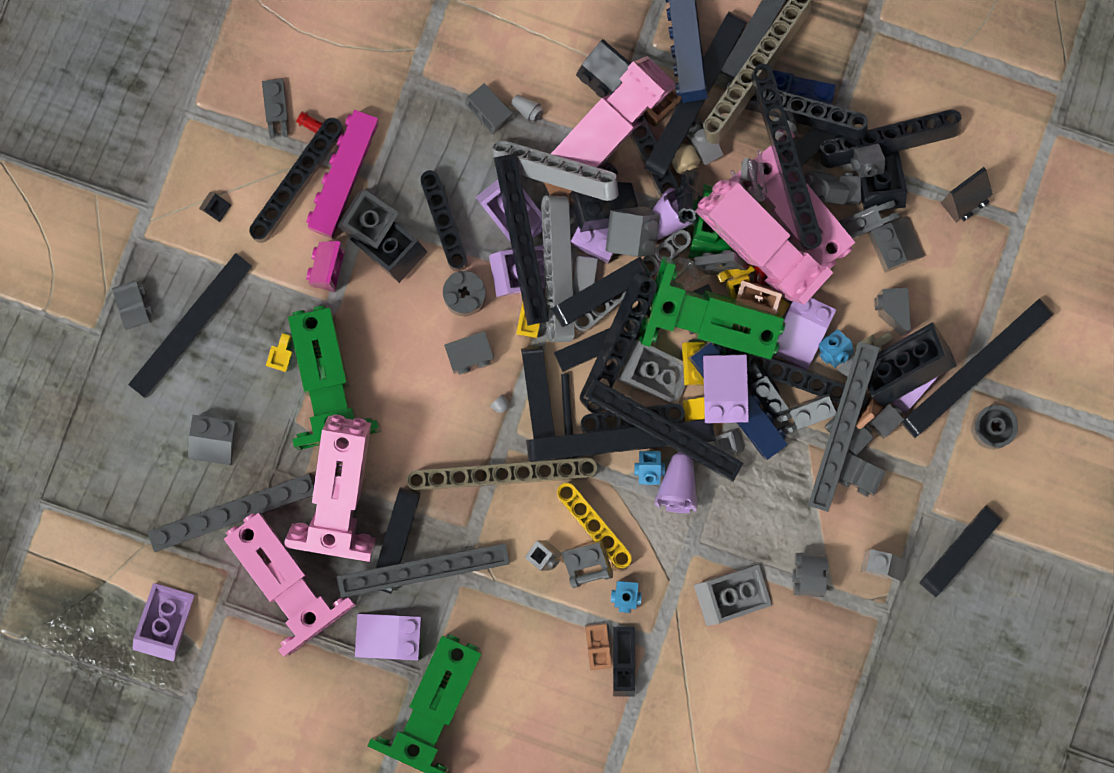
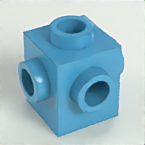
M839 329L831 335L824 337L821 343L818 344L821 359L826 364L830 363L834 368L845 363L854 353L852 341Z
M639 451V463L634 464V476L639 477V484L660 485V476H665V463H661V451Z
M616 582V590L611 591L610 603H614V607L619 608L618 612L631 613V609H636V605H641L642 592H638V583ZM628 594L630 596V600L624 601L622 599V595Z

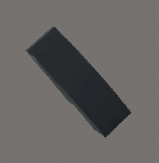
M613 627V697H635V627Z

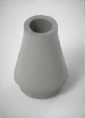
M519 94L511 102V105L528 121L536 122L544 110L540 103L524 98Z

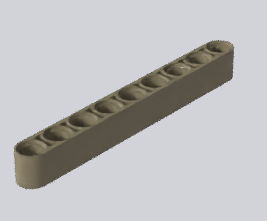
M789 0L705 120L704 134L707 142L717 144L724 139L755 94L751 80V74L756 68L755 66L767 64L773 68L811 13L812 0ZM763 70L757 71L758 78L764 80L767 76L766 72Z
M591 458L415 470L407 476V484L414 491L588 479L596 474L597 464ZM584 463H591L594 467L593 472L585 474L581 469ZM562 465H570L572 473L567 476L563 475L560 472ZM548 466L551 469V474L548 477H542L539 474L540 467ZM522 467H526L530 471L529 476L525 479L517 475L518 470ZM499 469L507 470L508 477L505 480H499L496 477ZM480 470L487 473L486 480L478 482L475 479L476 472ZM457 472L464 473L466 476L465 481L456 483L453 479L454 475ZM438 473L444 476L443 483L435 485L432 482L433 476ZM420 475L423 479L422 484L417 487L411 484L412 477Z

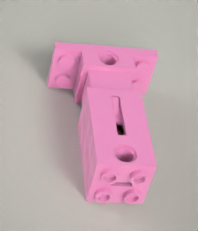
M648 56L633 61L620 78L623 83L612 95L603 97L551 154L600 168L640 125L637 120L648 108L651 109L657 106L668 93L675 89V82Z
M785 135L780 137L778 141H785ZM771 146L754 159L758 162L756 183L741 182V170L729 179V181L738 182L741 186L744 185L751 194L757 192L772 210L769 214L791 235L788 239L798 251L808 253L819 265L830 269L837 263L835 261L837 257L841 259L853 250L851 246L855 241L807 183L822 241L813 250H806L801 246ZM781 154L782 160L784 162H789L786 159V157L783 154ZM760 167L767 168L768 175L763 174ZM788 173V181L791 183H796L797 179L794 177V175L792 173ZM799 193L794 194V201L802 204L804 201L803 196ZM807 214L800 215L801 223L809 224V216ZM807 234L806 242L809 245H814L816 238L811 234ZM826 245L832 248V254L826 251Z
M729 180L717 182L712 188L713 192L698 203L699 207L695 212L746 263L758 266L768 276L765 281L771 288L782 293V298L805 305L833 272L828 267L819 265L808 253L798 251L787 240L791 235L738 182Z
M342 415L328 416L321 434L312 503L317 504L316 511L309 526L305 523H292L285 538L284 547L370 562L376 538L364 533L355 534L357 518H353V512L361 496L371 423L360 418L353 420L345 419Z
M252 513L243 520L245 523L242 526H234L226 532L227 537L224 540L270 602H277L289 620L285 623L296 637L289 636L280 643L282 647L278 649L283 657H288L355 607L356 604L351 598L342 597L333 603L334 608L332 609L324 597L320 596L318 598L305 581L308 575L288 548L284 547V543L265 517L260 513ZM253 530V539L247 541L246 533ZM309 613H314L316 620L310 625L306 618Z

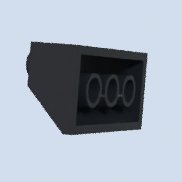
M932 322L878 353L868 388L871 397L883 407L957 366L950 347L936 325Z

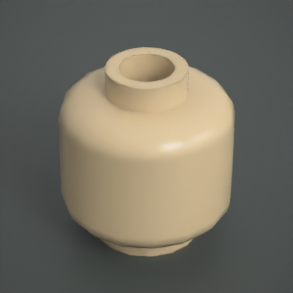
M682 143L675 154L672 165L678 174H682L685 170L697 171L701 160L693 145H684Z

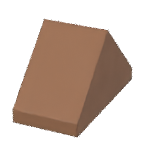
M742 280L736 301L777 314L783 294L769 286Z

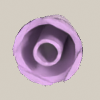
M669 188L665 191L652 209V211L660 214L656 241L692 225L697 220L696 217L690 223L682 222L678 219L679 200L675 197L676 188Z
M680 452L672 456L656 495L655 506L658 508L661 505L666 506V511L675 513H690V509H693L694 512L696 511L697 495L694 460Z

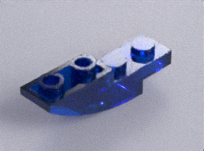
M773 70L779 91L832 105L836 91L835 84L794 76L792 73Z

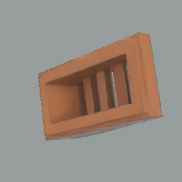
M676 88L671 92L676 97L675 100L669 94L665 97L670 105L664 100L659 103L664 109L663 111L658 106H655L651 109L648 108L643 113L645 119L654 127L681 100V95L677 96Z
M870 397L865 407L860 410L856 426L862 429L885 406L883 407Z

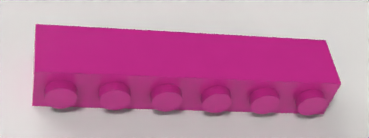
M355 109L352 115H348L345 126H347L345 134L341 133L337 142L339 146L337 154L333 153L329 165H332L329 173L326 172L322 179L323 189L321 192H317L314 199L315 209L308 214L306 223L309 230L333 239L337 230L336 226L341 220L377 130L378 118Z

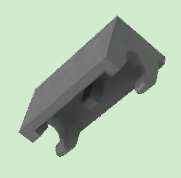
M485 83L466 99L465 105L492 134L506 124L512 116V112Z

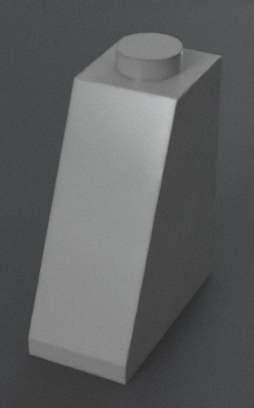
M870 549L865 551L860 572L903 582L907 561L890 553Z

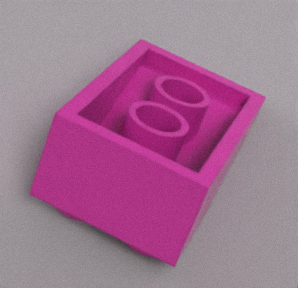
M340 241L319 242L318 248L314 247L311 258L314 260L313 267H309L306 276L310 286L335 292L345 255V250Z

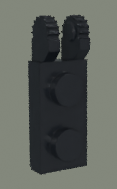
M758 362L753 363L752 368L758 378L754 379L747 369V384H749L748 386L760 400L761 405L772 418L790 409L789 403L769 374L765 373Z

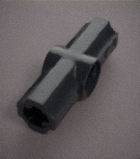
M685 170L681 174V185L675 192V197L679 200L678 219L682 222L691 223L696 219L697 213L695 211L698 203L703 199V195L699 192V173L696 170Z

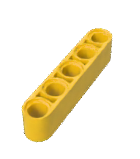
M561 484L557 490V497L594 542L601 541L604 537H611L614 540L613 547L605 548L608 559L616 568L624 569L628 567L632 560L629 551L572 484ZM568 487L572 490L573 495L571 498L564 499L560 495L563 488ZM577 504L585 505L587 511L584 515H577L575 513L574 507ZM596 520L599 522L600 529L597 532L589 530L588 523L590 521ZM624 553L628 557L627 563L619 565L615 559L616 555Z

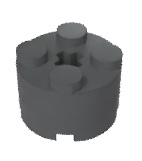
M469 271L453 273L443 286L445 304L452 313L458 316L466 317L475 314L483 307L486 300L483 281L479 276ZM464 289H467L468 294L470 295H466L465 298H461V294L459 292H463Z
M991 405L976 414L972 422L971 432L974 439L982 447L992 450L1000 449L1010 444L1018 433L1016 415L1012 410L1002 405ZM997 423L998 430L993 431L991 424Z
M796 552L795 565L797 567L792 571V582H796L793 586V595L825 596L827 587L826 570H828L827 555Z

